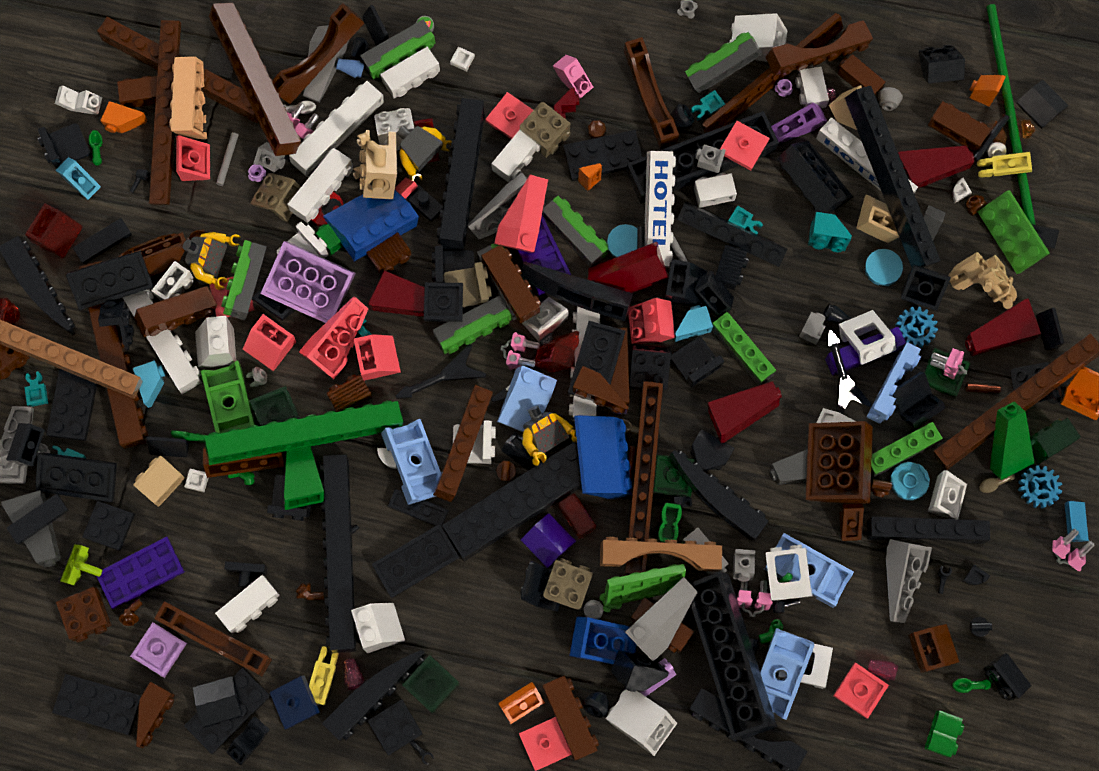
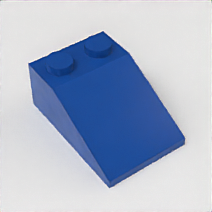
M576 617L570 656L613 665L618 650L635 653L636 643L625 633L630 628L629 626L589 617Z

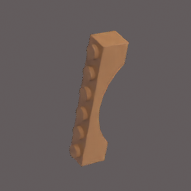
M606 537V540L601 542L600 566L621 567L627 561L638 556L661 553L681 558L698 571L718 572L722 570V546L716 545V542H704V545L697 544V541H685V544L677 543V540H665V543H659L657 539H645V542H639L637 538H626V541H619L618 537Z

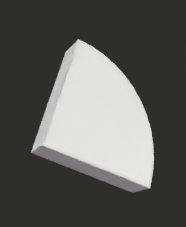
M961 178L953 188L952 197L954 203L972 194L964 178Z
M377 448L381 461L388 467L396 469V463L391 450L387 451V448Z

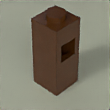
M853 54L848 59L844 58L839 64L838 75L853 88L860 85L862 88L871 86L875 97L886 83V81Z

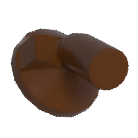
M302 583L295 591L297 599H324L323 592H311L310 583L306 585Z
M136 599L127 609H124V613L119 616V621L125 626H132L137 623L139 617L134 612L143 605L142 602Z

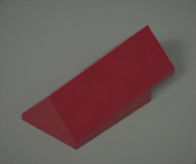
M657 241L588 269V280L630 293L652 286V283L668 278Z

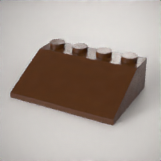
M866 421L809 423L806 500L849 504L870 503L873 427Z

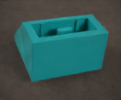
M816 212L810 226L808 246H812L815 249L827 248L833 252H842L846 250L852 235L836 215Z

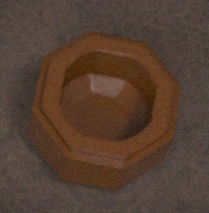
M600 120L592 121L588 126L589 136L593 139L603 137L606 134L605 124Z

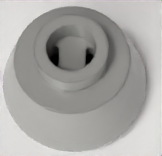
M886 87L878 92L879 105L886 111H892L897 108L903 99L901 92L895 88Z

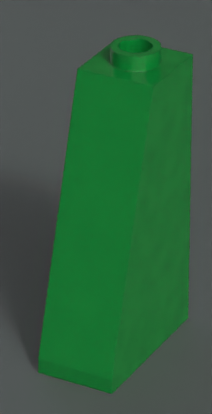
M1012 402L997 410L990 470L1000 480L1034 464L1026 411L1016 402Z
M311 447L287 451L284 490L285 510L324 502V490Z

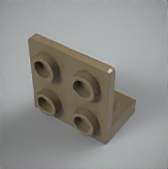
M268 173L255 193L251 204L270 210L281 220L288 222L293 214L289 210L288 203L301 186L292 178Z

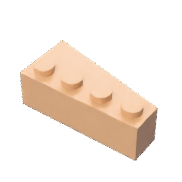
M175 57L172 66L174 79L171 84L173 99L170 103L172 118L169 122L171 131L179 136L190 139H207V132H203V123H206V115H203L202 111L205 97L201 91V87H204L203 61L197 57Z

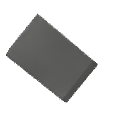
M928 205L923 217L932 240H934L946 213Z

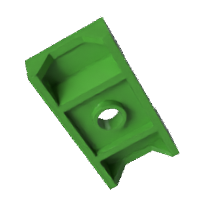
M235 361L230 366L217 370H201L215 432L220 434L231 429L242 430L256 425L239 361ZM227 398L234 399V404L231 407L224 406V401Z

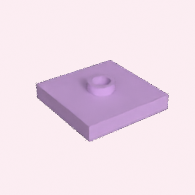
M152 622L130 657L165 678L187 643Z

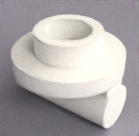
M995 142L988 147L986 152L990 158L992 156L1005 155L1006 146L1003 143Z

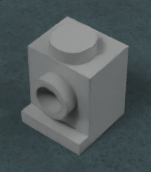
M266 142L258 147L253 164H259L275 172L283 168L286 160L284 159L285 155L275 156L270 144Z
M704 144L703 149H698L695 158L698 160L697 167L719 173L726 150H720Z
M811 312L799 337L816 345L826 327L823 325L825 316L820 313Z
M735 549L733 579L743 582L753 580L755 574V550Z

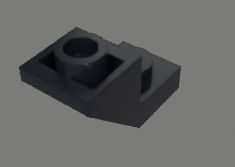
M256 717L252 718L243 733L233 740L226 753L239 765H242L261 744L270 729Z

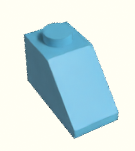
M69 157L55 170L87 200L101 187L75 160Z
M701 305L690 308L675 333V342L712 331L713 325L707 306L701 307Z
M156 361L133 368L134 374L143 381L139 390L143 403L148 408L152 407L164 385L163 376H165L162 365L159 366Z

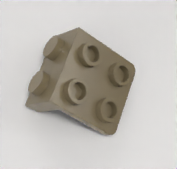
M541 102L520 125V130L541 146V154L547 158L550 154L553 155L557 151L558 145L562 140L566 141L571 134V123L546 103Z
M482 262L474 263L473 268L444 273L445 283H463V308L482 305L488 302L489 297H491L490 286H486L485 281L488 278L486 267L483 268Z
M562 558L560 561L555 560L544 591V598L579 610L583 604L593 573L590 572L588 567L579 565V568L572 566V562Z

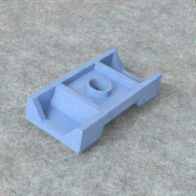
M908 342L905 344L902 352H899L867 418L881 424L883 420L887 421L889 416L892 415L896 408L893 405L896 398L892 397L897 388L895 384L898 383L903 375L908 371L912 372L914 367L917 366L921 358L918 355L921 350L920 348Z
M421 419L399 428H385L381 435L387 451L391 450L403 482L401 488L407 504L436 497L433 494L441 472ZM411 456L418 457L420 464L412 463Z
M784 533L776 547H782V550H790V546L802 545V548H806L808 565L813 566L815 570L813 575H809L812 595L828 606L836 607L839 597L854 572ZM797 554L775 557L778 578L781 579L787 573H791L793 578L790 582L801 579Z
M776 628L760 674L772 711L782 719L787 720L813 651L814 642ZM778 670H784L787 676L785 679L779 680L776 678L775 673Z

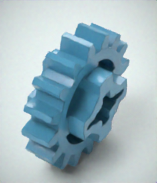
M911 307L909 312L905 309L902 313L903 315H899L897 318L899 321L896 322L895 326H899L906 343H912L914 346L918 344L922 348L924 343L928 345L931 342L930 339L933 340L935 338L933 333L938 331V328L934 327L937 321H932L934 315H928V309L922 312L921 307H918L916 311ZM909 318V323L904 325L905 320ZM928 329V334L924 337V331Z
M1039 465L1034 467V470L1029 468L1027 473L1024 472L1021 475L1023 479L1019 480L1018 483L1022 487L1018 491H1023L1024 493L1021 498L1026 497L1028 499L1026 504L1033 502L1034 508L1039 504L1041 508H1045L1046 503L1048 506L1054 504L1053 501L1059 499L1057 494H1061L1062 490L1058 489V487L1062 483L1057 482L1059 475H1052L1054 473L1053 469L1048 472L1047 466L1040 470ZM1042 496L1046 497V499H1038L1037 497Z

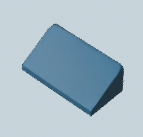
M1066 502L1067 533L1069 534L1073 529L1079 532L1071 542L1089 541L1085 502Z

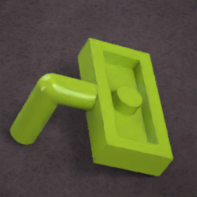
M74 545L60 582L75 585L81 576L80 570L98 577L101 576L102 569L85 563L88 558L87 552L89 548L82 545Z

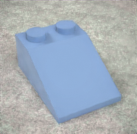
M523 365L516 368L497 422L523 432V425L531 420L528 410L534 406H539L541 413H544L557 380Z

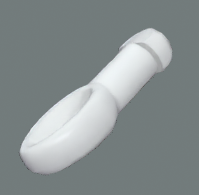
M301 101L305 105L301 114H309L316 109L315 103ZM298 104L283 106L286 107L287 112L292 113Z

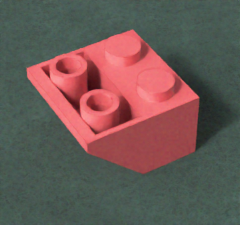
M654 298L630 307L628 315L631 344L658 343L675 338L671 301Z
M263 314L252 327L243 350L274 371L297 341L294 335Z
M368 335L354 338L360 372L364 381L401 373L393 336Z

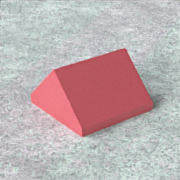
M179 135L176 136V172L181 181L210 179V144Z

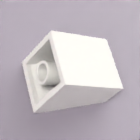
M777 13L735 16V21L732 23V39L729 43L736 40L739 34L749 32L763 54L755 60L767 62L765 57L772 48L786 44L787 29Z
M227 316L206 318L195 332L198 369L230 366L236 361L234 328Z
M374 603L351 610L362 647L367 653L405 641L394 603Z
M624 690L620 695L619 701L609 710L606 717L614 727L653 756H655L677 725V722L665 709L637 690L635 692Z

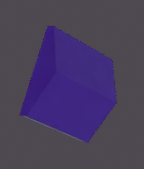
M547 514L535 524L521 539L524 545L547 568L576 542L550 514Z

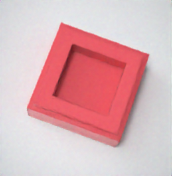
M405 177L395 187V190L406 199L418 185Z

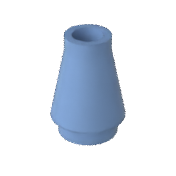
M338 58L336 69L354 78H360L364 68V63H360V60Z

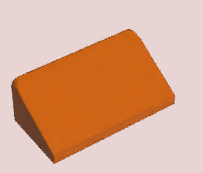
M599 163L579 168L578 182L587 191L601 180L602 165Z
M531 682L499 702V706L510 724H512L545 702L535 685Z

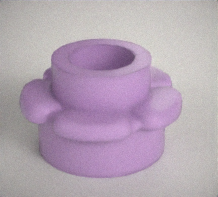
M788 79L779 80L777 85H775V91L782 97L790 95L793 91L792 83Z
M259 164L252 165L248 170V177L251 181L260 182L266 176V170Z

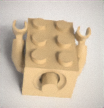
M366 130V133L357 135L359 138L357 143L363 149L360 150L359 161L363 164L353 168L355 171L353 177L355 179L360 178V190H363V198L393 199L397 177L396 132L388 131L387 145H378L376 142L371 141L370 130Z

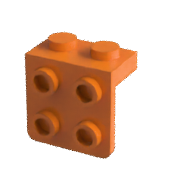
M1087 367L1080 369L1066 387L1061 405L1097 421L1099 418V373Z

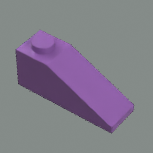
M812 103L771 127L779 144L816 130L825 125L827 119L821 107L816 103Z

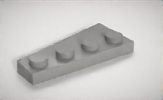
M12 406L4 427V434L0 440V483H26L27 466H20L9 462L6 458L18 424H32L33 407Z

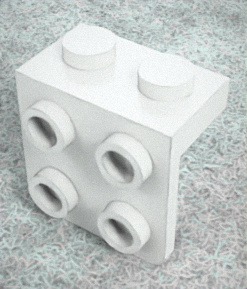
M400 108L395 111L380 112L374 116L379 144L387 145L388 131L396 132V150H400L399 144L403 139L397 135L398 130L402 126H405L410 132L414 129L411 110L409 108Z
M302 222L296 225L298 233L287 242L326 258L328 256L327 244L321 238L317 239L314 236L315 231L309 225L305 226Z
M484 421V425H481L467 463L491 464V457H495V446H492V438L496 436V427H492V421ZM459 424L453 427V442L456 437Z

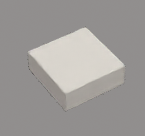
M458 47L450 64L467 72L475 54Z
M189 469L184 487L205 492L208 482L206 473Z

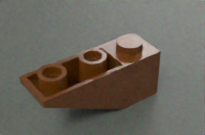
M582 366L573 386L575 395L582 399H586V397L594 400L593 403L598 406L604 407L606 405L611 407V410L617 414H627L629 407L601 373Z
M153 682L149 683L139 700L136 746L139 748H144L150 744L153 739V731L155 728L160 727L164 720L163 714L174 703L173 697L175 695Z

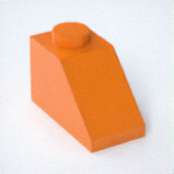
M981 75L978 81H973L969 89L972 91L969 98L990 107L1006 76Z
M109 101L101 122L105 129L111 133H124L145 124L147 118L141 111Z

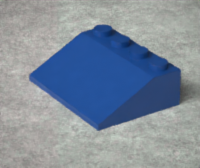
M394 190L393 199L363 198L362 194L327 213L323 218L331 226L352 259L356 261L397 232L399 235H402L415 228L419 216L410 203Z
M574 416L582 493L607 499L631 496L633 484L629 473L630 462L627 455L628 444L625 438L626 426L623 419L605 416Z

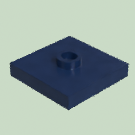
M305 675L270 692L284 729H289L320 713Z

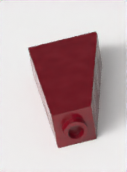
M967 146L898 152L908 179L918 188L970 169L974 163V155L968 150Z
M384 271L370 299V310L424 317L425 287Z
M1029 298L1021 301L970 333L966 338L965 347L967 351H970L971 356L1036 339L1041 332Z
M773 381L708 402L707 411L721 443L726 442L779 406L782 395L779 387H775Z

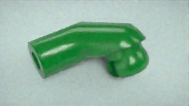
M253 472L228 475L229 479L242 478L246 485H252L255 482Z
M774 619L771 622L769 631L758 635L761 645L771 642L776 628L783 630L781 620Z

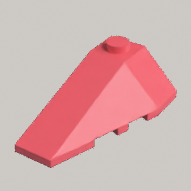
M533 175L528 176L514 202L498 225L494 244H501L504 247L528 253L534 252L548 179Z
M353 297L307 341L299 353L332 379H335L348 361L347 356L351 347L353 348L354 338L362 326L368 308L356 297Z

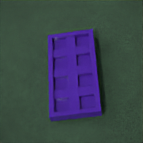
M542 215L534 252L528 253L517 250L522 262L526 261L571 275ZM535 287L538 296L546 293Z
M165 537L104 568L101 576L96 577L111 608L115 609L185 571L169 538Z

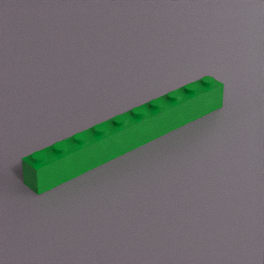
M384 401L379 405L367 404L357 409L350 407L340 412L329 411L324 415L318 416L312 414L302 419L290 418L286 422L278 423L274 421L264 426L252 425L247 429H231L220 434L213 432L208 434V436H204V445L209 465L379 434L388 427L392 429L402 427L403 419L398 401Z

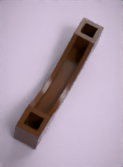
M344 3L330 16L327 32L315 51L299 64L280 71L272 80L276 92L289 104L298 97L364 24L362 19Z
M863 20L849 24L838 40L825 47L801 48L787 43L772 48L765 58L774 76L780 74L784 76L796 69L800 71L812 64L816 66L825 60L832 61L841 55L848 56L857 50L859 52L864 51L869 47L868 45L873 40V37Z
M643 37L625 42L624 53L659 148L677 144L679 133L658 89Z
M477 385L472 389L456 437L436 485L434 496L450 502L454 499L493 394L492 391Z
M165 601L154 618L160 623L262 677L272 661L270 657Z

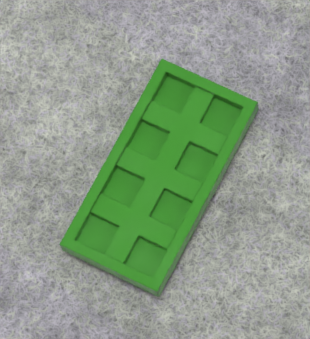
M1010 190L1004 192L978 211L1016 274L1022 273L1050 254Z
M673 564L666 568H653L647 572H634L627 576H615L608 579L604 595L606 607L666 594L685 577L686 569L684 564Z

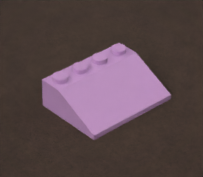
M284 241L261 294L326 323L338 312L356 273L290 242Z

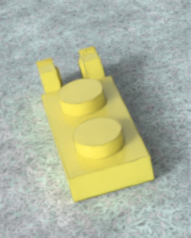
M1030 152L992 156V158L980 159L977 162L979 167L993 165V169L978 172V176L982 178L993 175L1002 176L1032 172Z
M322 646L309 684L315 702L321 705L326 704L339 653H332L330 664L323 663L327 655V647Z

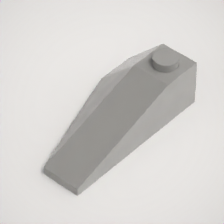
M329 25L317 27L310 41L308 56L319 46ZM350 39L310 84L306 86L303 90L304 97L319 103L321 102L337 70L338 58H343L351 42Z
M523 173L506 184L468 224V227L478 239L496 233L498 225L527 180Z
M890 539L886 555L890 621L905 623L914 602L912 598L913 593L921 585L918 582L922 572L926 573L932 547Z
M683 577L625 633L654 661L670 645L697 591Z

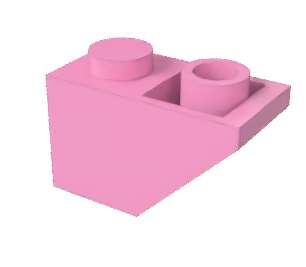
M565 55L553 65L561 81L569 89L575 88V94H579V98H582L593 88L577 58Z

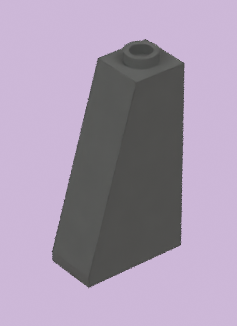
M808 449L772 463L770 466L771 470H769L771 479L773 481L776 480L777 485L806 482Z
M39 490L2 501L1 503L12 523H14L47 500L46 495ZM52 523L24 541L37 564L51 567L56 565V562L61 561Z

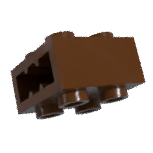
M95 587L56 602L68 638L72 641H84L88 639V635L93 633L96 635L107 631V627L112 626L99 589Z

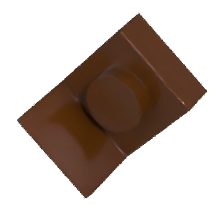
M843 504L842 511L839 512L842 541L861 540L863 504Z

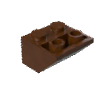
M947 624L927 628L908 635L921 673L959 663Z

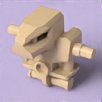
M976 252L958 263L948 275L951 277L949 282L957 290H964L976 283L981 284L984 291L991 298L993 297V302L1001 301L1006 309H1010L1017 298V291L1012 285L1013 277L1008 278L1005 266L996 255L985 261Z

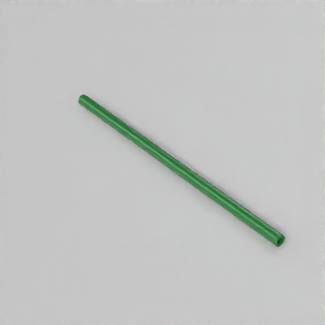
M990 4L986 8L998 74L1006 76L1001 90L1005 112L1009 116L1007 123L1013 154L1023 153L996 5ZM1018 173L1017 178L1023 211L1030 223L1036 225L1027 174Z

